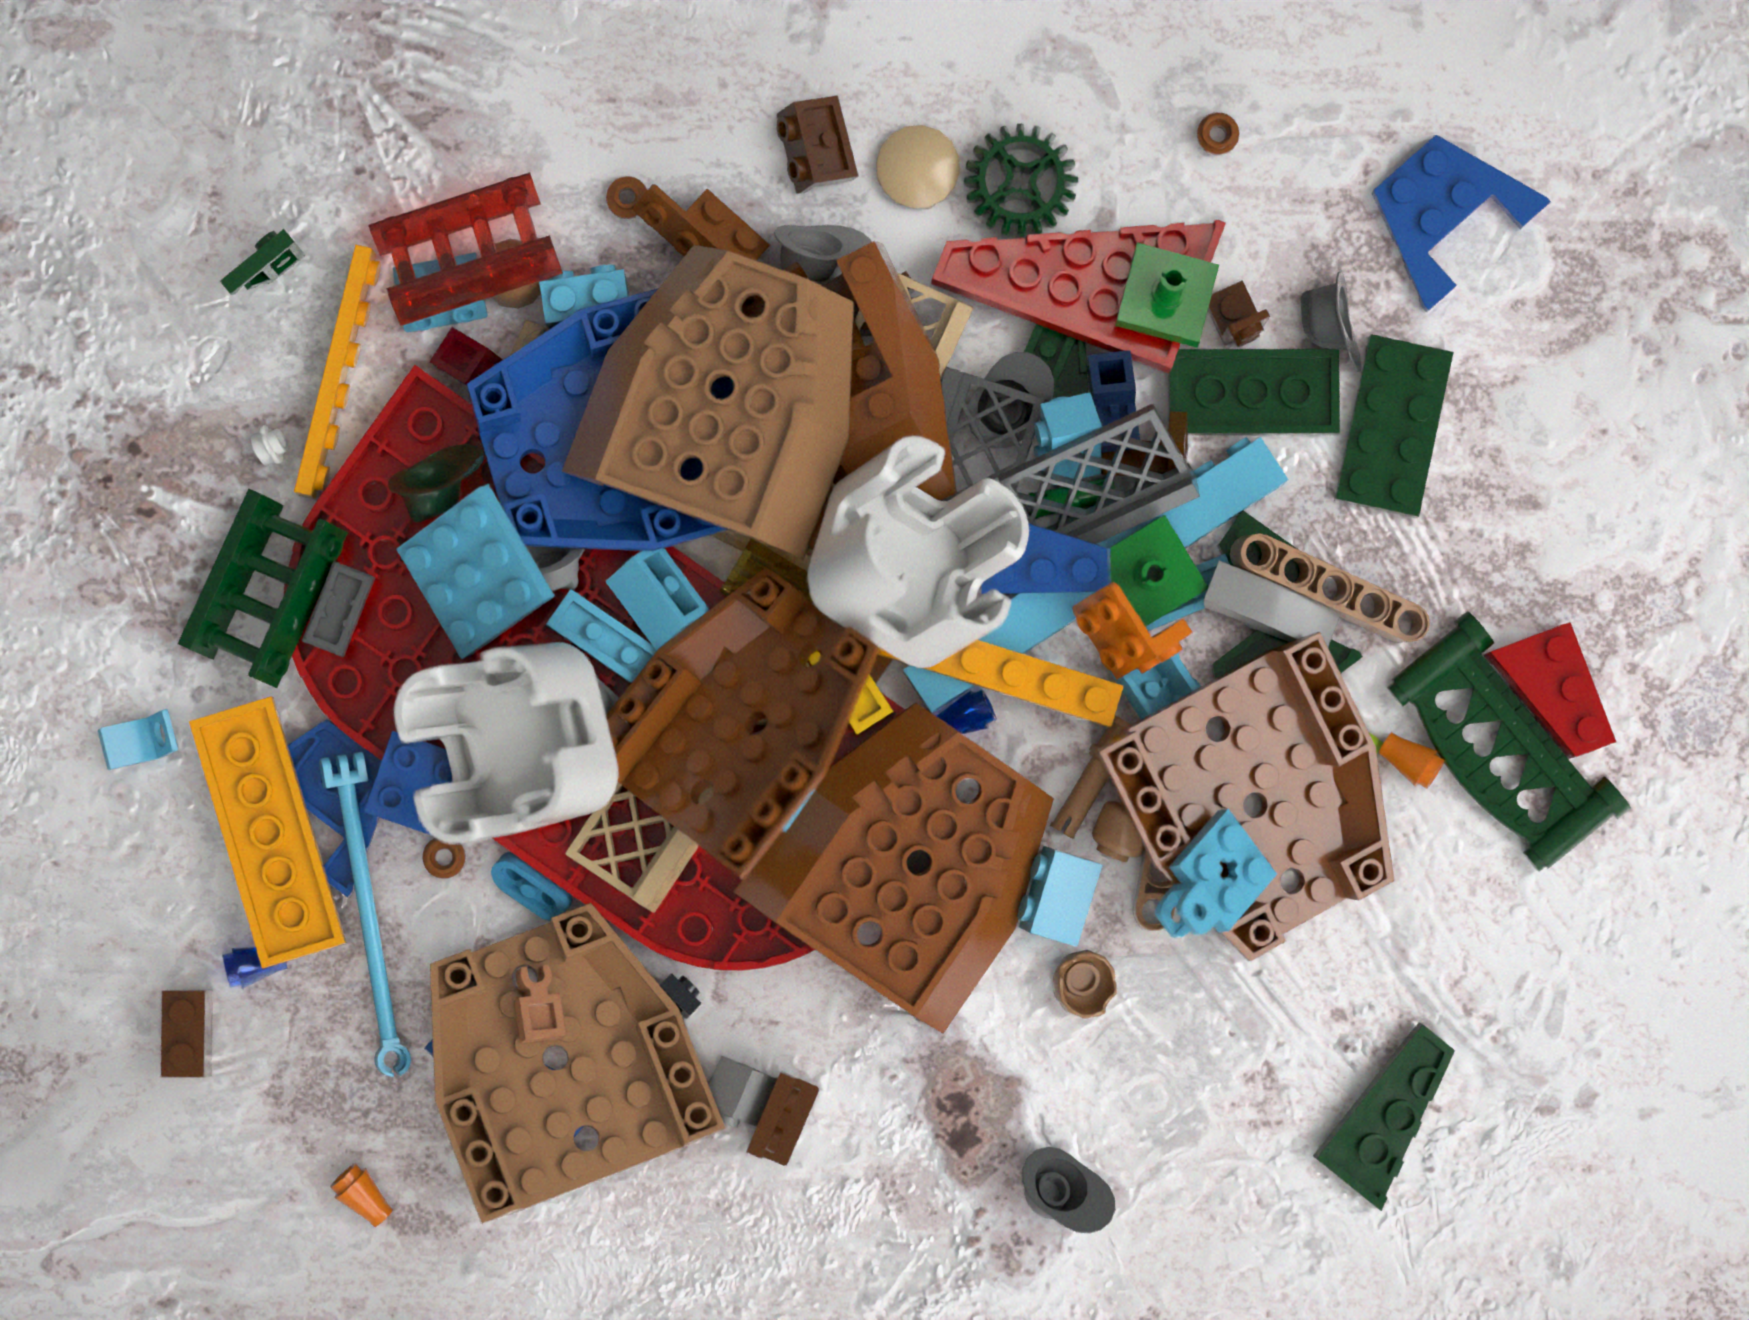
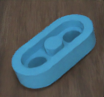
M512 852L504 853L492 867L491 875L497 887L542 919L550 921L552 917L565 913L572 904L570 893Z

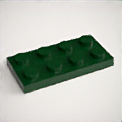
M1370 334L1334 501L1413 518L1419 517L1454 352Z
M1178 350L1171 371L1168 374L1169 418L1170 411L1187 412L1188 435L1340 434L1339 350Z

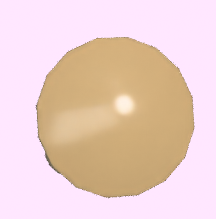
M925 125L906 126L892 133L881 146L876 160L877 180L884 192L896 203L910 208L930 209L943 201L955 188L960 174L959 155L952 141L939 130Z

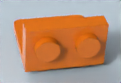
M1115 582L1109 583L1072 608L1079 628L1088 635L1100 654L1101 662L1112 672L1116 680L1137 668L1143 674L1160 662L1162 663L1183 649L1179 642L1193 633L1184 618L1151 636L1125 594Z

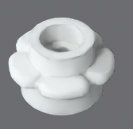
M263 425L260 427V432L251 436L253 449L262 464L268 466L274 462L277 464L282 463L284 453L288 451V444L279 429L272 430L268 426Z

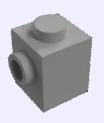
M721 1056L708 1085L723 1123L738 1128L740 1121L757 1127L777 1079L746 1064Z

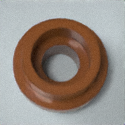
M1225 113L1207 115L1202 119L1197 129L1199 145L1204 151L1212 155L1229 153L1234 149L1239 139V128L1236 121ZM1214 128L1222 129L1225 132V139L1220 142L1214 141L1210 136V131Z
M624 176L616 179L611 183L606 194L609 209L614 215L622 219L638 217L639 215L633 211V207L647 191V188L635 177ZM625 190H631L635 193V199L630 204H624L619 200L620 194Z
M433 838L425 846L422 858L426 870L431 875L446 879L457 875L462 870L466 854L461 843L450 844ZM442 849H448L452 853V861L445 866L440 865L437 861V854Z

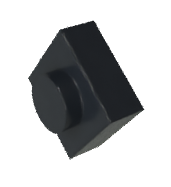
M671 973L660 984L661 988L676 1004L681 1015L686 1020L702 1004L696 998L700 994L699 990L683 975L677 979Z

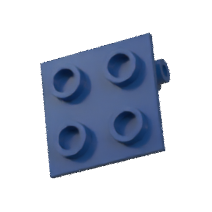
M392 731L374 784L372 783L364 812L431 835L419 818L414 794L419 789L452 783L453 776L446 749L423 741L404 743L400 739L398 732Z

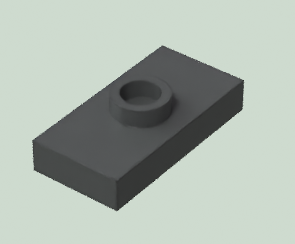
M333 561L302 641L344 657L375 577Z

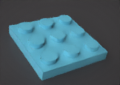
M489 484L476 489L396 549L461 659L477 652L555 596Z

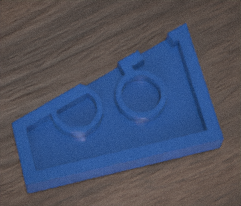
M1028 523L1029 537L1023 555L1016 562L985 580L981 584V594H985L992 589L1001 594L1096 592L1111 583L1110 548Z

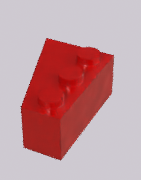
M1571 622L1483 655L1506 680L1510 689L1516 696H1519L1535 716L1536 721L1568 759L1616 743L1615 736Z

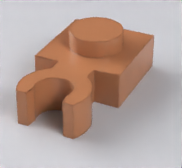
M548 964L538 968V983L529 979L527 967H521L516 972L517 986L525 993V997H519L514 1001L520 1043L556 1040L566 1036L560 993L548 994L547 987L552 980V972Z

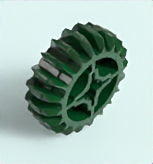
M1018 123L1015 131L1016 136L1010 137L1008 128L1002 126L999 130L1002 140L1000 142L988 133L984 140L989 150L978 145L973 148V154L981 162L968 160L966 163V169L977 174L964 178V186L977 188V190L971 191L966 195L967 203L981 201V204L974 210V216L979 218L989 212L991 215L987 219L986 228L991 230L997 221L1003 223L1001 235L1005 237L1009 234L1010 225L1018 226V238H1025L1026 226L1031 225L1034 234H1042L1040 223L1042 220L1051 229L1055 228L1057 221L1052 212L1066 217L1069 212L1066 205L1060 201H1075L1076 193L1065 188L1075 186L1078 183V176L1065 174V172L1075 168V160L1067 159L1060 161V158L1067 153L1068 147L1063 144L1053 150L1051 146L1056 139V135L1053 133L1048 134L1044 142L1039 140L1041 131L1039 126L1033 127L1031 136H1024V125ZM1020 149L1028 150L1040 155L1042 158H1036L1029 163H1022L1007 152ZM996 159L1001 165L1000 170L1005 176V181L998 186L996 192L990 195L986 186L985 175L991 163ZM1051 167L1055 176L1056 188L1051 199L1045 203L1041 198V192L1036 182ZM1013 173H1020L1021 177L1023 173L1028 176L1032 174L1028 181V189L1021 190V185L1019 189L1011 187L1014 179ZM1012 199H1019L1035 211L1015 213L999 205L1001 203L1005 204Z

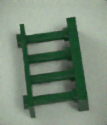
M248 489L177 644L214 660L218 649L226 651L253 663L248 676L277 688L289 668L292 654L324 587L333 561L342 552L343 543L348 532L320 518L314 530L282 518L280 514L284 505L261 493ZM272 532L306 546L296 570L262 556ZM254 571L288 585L278 609L244 594ZM236 610L270 624L260 648L226 633Z

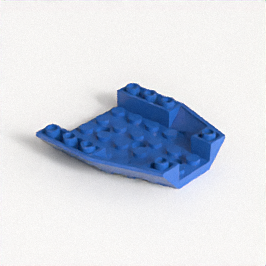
M658 288L578 310L467 384L479 437L498 501L525 546L655 551L728 530L605 484L602 487L562 472L607 351ZM719 377L711 386V394L716 399H726L734 391L729 377ZM532 453L540 455L545 461L544 468L535 474L525 472L520 465L522 458ZM698 458L686 459L680 468L682 478L687 481L698 479L704 469L702 461Z

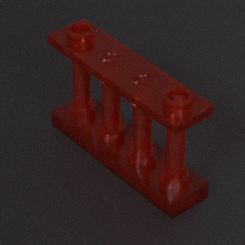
M530 172L510 177L504 181L403 214L390 216L368 225L380 256L392 254L400 284L386 289L400 326L563 274L550 235L539 239L537 237L529 208L540 205L541 202ZM513 214L522 244L497 252L488 221ZM472 227L481 258L457 265L448 234ZM432 240L441 271L416 278L408 247Z

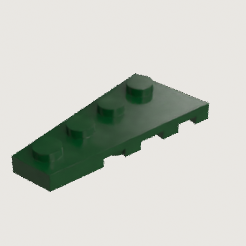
M1418 1022L1313 1157L1373 1206L1382 1211L1388 1198L1386 1194L1394 1177H1398L1404 1163L1403 1157L1412 1138L1416 1137L1422 1124L1420 1120L1429 1101L1433 1100L1455 1050L1424 1024Z

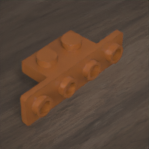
M652 184L633 207V211L647 225L658 232L683 256L689 252L693 245L727 250L757 261L770 246L767 241L708 188L685 211L657 185ZM750 296L745 299L742 308L759 299H764L759 296Z

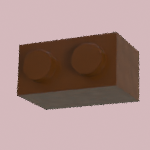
M213 990L162 991L161 1077L204 1078L212 1076Z

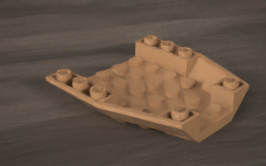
M693 245L607 351L562 472L602 487L605 484L756 539L764 546L804 559L849 440L854 302L809 279L727 250ZM750 296H759L765 301L764 312L759 317L748 318L742 313V304ZM719 377L731 378L734 381L732 395L726 399L714 398L711 394L712 383ZM689 458L700 459L704 466L702 475L694 481L684 480L680 474L682 463Z
M591 903L552 917L549 923L476 951L471 952V949L430 964L435 1103L481 1224L543 1203L681 1149L725 1129L679 1008ZM548 964L552 972V980L547 987L548 994L560 993L566 1036L556 1040L520 1043L514 1001L519 997H525V993L515 987L512 982V974L520 967H528L535 972L538 983V968ZM550 1047L562 1048L568 1058L566 1066L560 1070L547 1068L543 1062L545 1050ZM580 1127H591L598 1134L597 1146L590 1151L579 1149L574 1143V1133Z

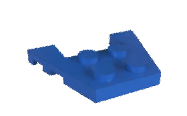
M1438 135L1431 138L1372 192L1393 242L1396 243L1403 259L1408 277L1412 280L1418 293L1419 302L1426 313L1457 286L1428 252L1486 200L1492 198L1519 229L1523 228L1551 202L1541 193Z
M326 719L290 743L288 747L307 810L344 838L325 863L324 868L329 884L347 898H350L354 893L355 887L338 787L323 788L319 759L329 757L332 773L335 774L338 773L336 756L345 754L348 760L349 771L355 770L353 753L363 752L368 781L354 784L366 855L379 817L365 813L364 809L368 801L367 797L372 783L374 784L382 760L356 743L335 724Z

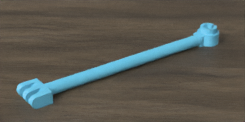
M363 752L353 753L355 770L349 771L348 760L345 754L336 756L338 773L335 774L332 773L329 757L319 759L323 788L338 787L380 1034V1047L374 1057L375 1066L383 1075L394 1077L392 1068L387 1067L384 1063L386 1053L393 1051L398 1058L397 1063L393 1066V1070L396 1071L397 1075L401 1076L410 1067L411 1056L407 1048L400 1044L399 1037H397L354 784L368 781Z

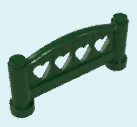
M1466 611L1454 621L1456 627L1392 678L1393 683L1387 689L1402 707L1409 702L1416 707L1429 739L1438 751V755L1445 760L1444 764L1454 778L1486 812L1510 831L1525 839L1529 848L1523 854L1533 867L1540 872L1545 867L1549 869L1610 818L1614 816L1616 819H1619L1631 807L1619 790L1605 776H1602L1591 786L1484 658L1482 653L1490 648L1494 641L1480 622L1469 611ZM1474 688L1463 721L1458 724L1451 723L1447 719V710L1437 707L1435 703L1436 695L1441 691ZM1501 721L1492 751L1485 757L1477 755L1474 751V743H1469L1463 738V729L1469 724ZM1528 754L1518 786L1512 790L1504 788L1501 783V776H1496L1491 772L1490 762L1496 757ZM1555 787L1546 818L1539 823L1533 822L1528 816L1529 809H1523L1518 805V794L1523 790Z

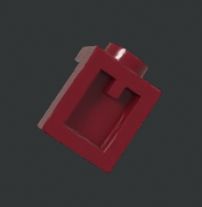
M451 327L429 362L467 386L469 382L503 359L486 346Z

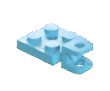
M1229 809L1218 810L1169 866L1181 884H1174L1161 898L1156 907L1155 916L1172 938L1183 937L1190 931L1193 935H1202L1213 927L1218 932L1229 931L1277 875ZM1220 861L1226 863L1228 867V878L1222 879L1219 875L1222 872V866L1219 864ZM1174 907H1176V913L1180 916L1178 923L1174 922L1171 917V911Z

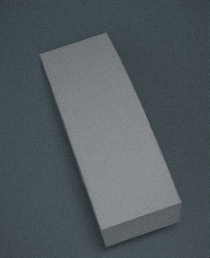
M1221 561L1218 562L1204 598L1205 608L1243 621L1245 626L1288 642L1315 632H1321L1327 647H1329L1340 618L1339 613L1270 580Z

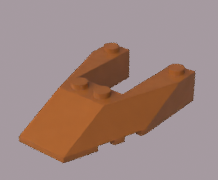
M873 241L836 260L875 342L865 346L864 358L852 360L849 440L833 483L836 485L840 480L905 437L917 436L934 442L945 451L940 471L916 486L933 498L943 501L957 494L951 444L947 432L944 395H942L939 358L884 245ZM759 299L742 308L743 315L748 318L759 317L764 312L765 301Z

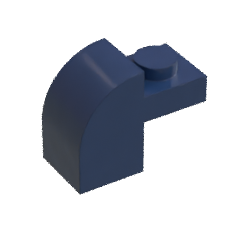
M1131 350L1088 355V388L1102 427L1135 412L1136 385ZM1139 426L1133 428L1130 438L1140 440ZM1103 441L1101 442V453L1114 452L1117 450L1118 445Z

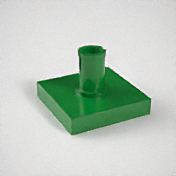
M1137 242L1115 326L1197 348L1200 343L1219 264Z
M1162 515L1109 547L1111 582L1118 584L1145 627L1208 589L1206 582L1166 515Z

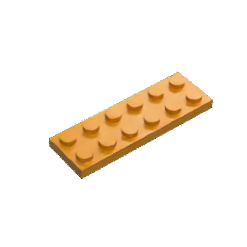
M270 696L189 721L262 969L346 944V938L274 697Z

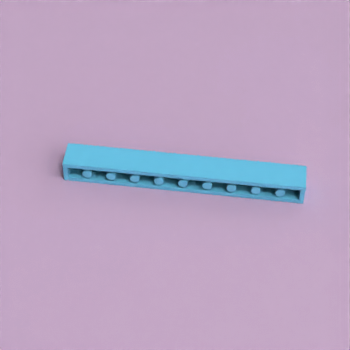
M1245 437L1226 450L1229 458L1217 466L1210 460L1194 470L1200 497L1097 544L1109 548L1162 515H1166L1186 549L1240 514L1242 510H1246L1283 486L1289 479L1261 437L1252 443ZM1095 592L1015 593L1016 596L1011 599V605L1005 621L978 640L1025 654L1074 622L1076 617L1072 610L1073 606ZM912 665L903 669V673L926 709L932 714L976 686Z

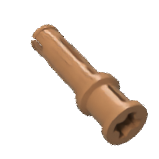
M1115 715L1111 727L1106 728L1099 742L1091 744L1089 755L1092 758L1050 826L1061 831L1068 817H1071L1072 819L1063 834L1072 839L1075 838L1076 832L1109 778V774L1097 751L1118 732L1131 725L1130 723Z

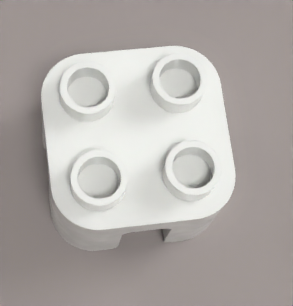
M910 436L899 440L834 486L809 564L808 582L811 598L823 614L846 628L851 626L878 647L903 662L915 667L926 668L938 664L993 631L1005 621L1011 605L1010 598L995 589L990 590L976 600L975 598L980 585L985 580L1021 558L1028 542L1029 525L1026 513L1016 496L1008 488L993 479H981L949 501H939L918 489L916 486L940 471L945 451L942 447L926 438Z
M549 643L494 649L481 653L483 661L439 666L412 675L401 687L395 703V721L400 739L404 743L433 739L442 740L446 747L452 771V783L419 789L414 794L416 809L422 824L438 840L450 844H459L521 833L593 813L601 809L611 799L618 780L617 760L594 669L588 658L574 646L565 643Z

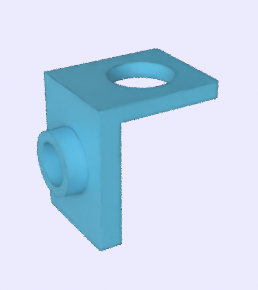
M168 709L160 710L147 718L106 726L97 730L108 770L161 759L178 750ZM160 724L165 733V743L161 736Z

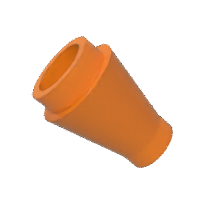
M1392 732L1378 752L1415 787L1419 784L1426 789L1432 784L1445 762L1444 759L1437 756V750L1401 738Z
M356 1163L342 1172L330 1186L336 1193L335 1199L365 1218L374 1227L381 1224L393 1211L366 1168L361 1169Z

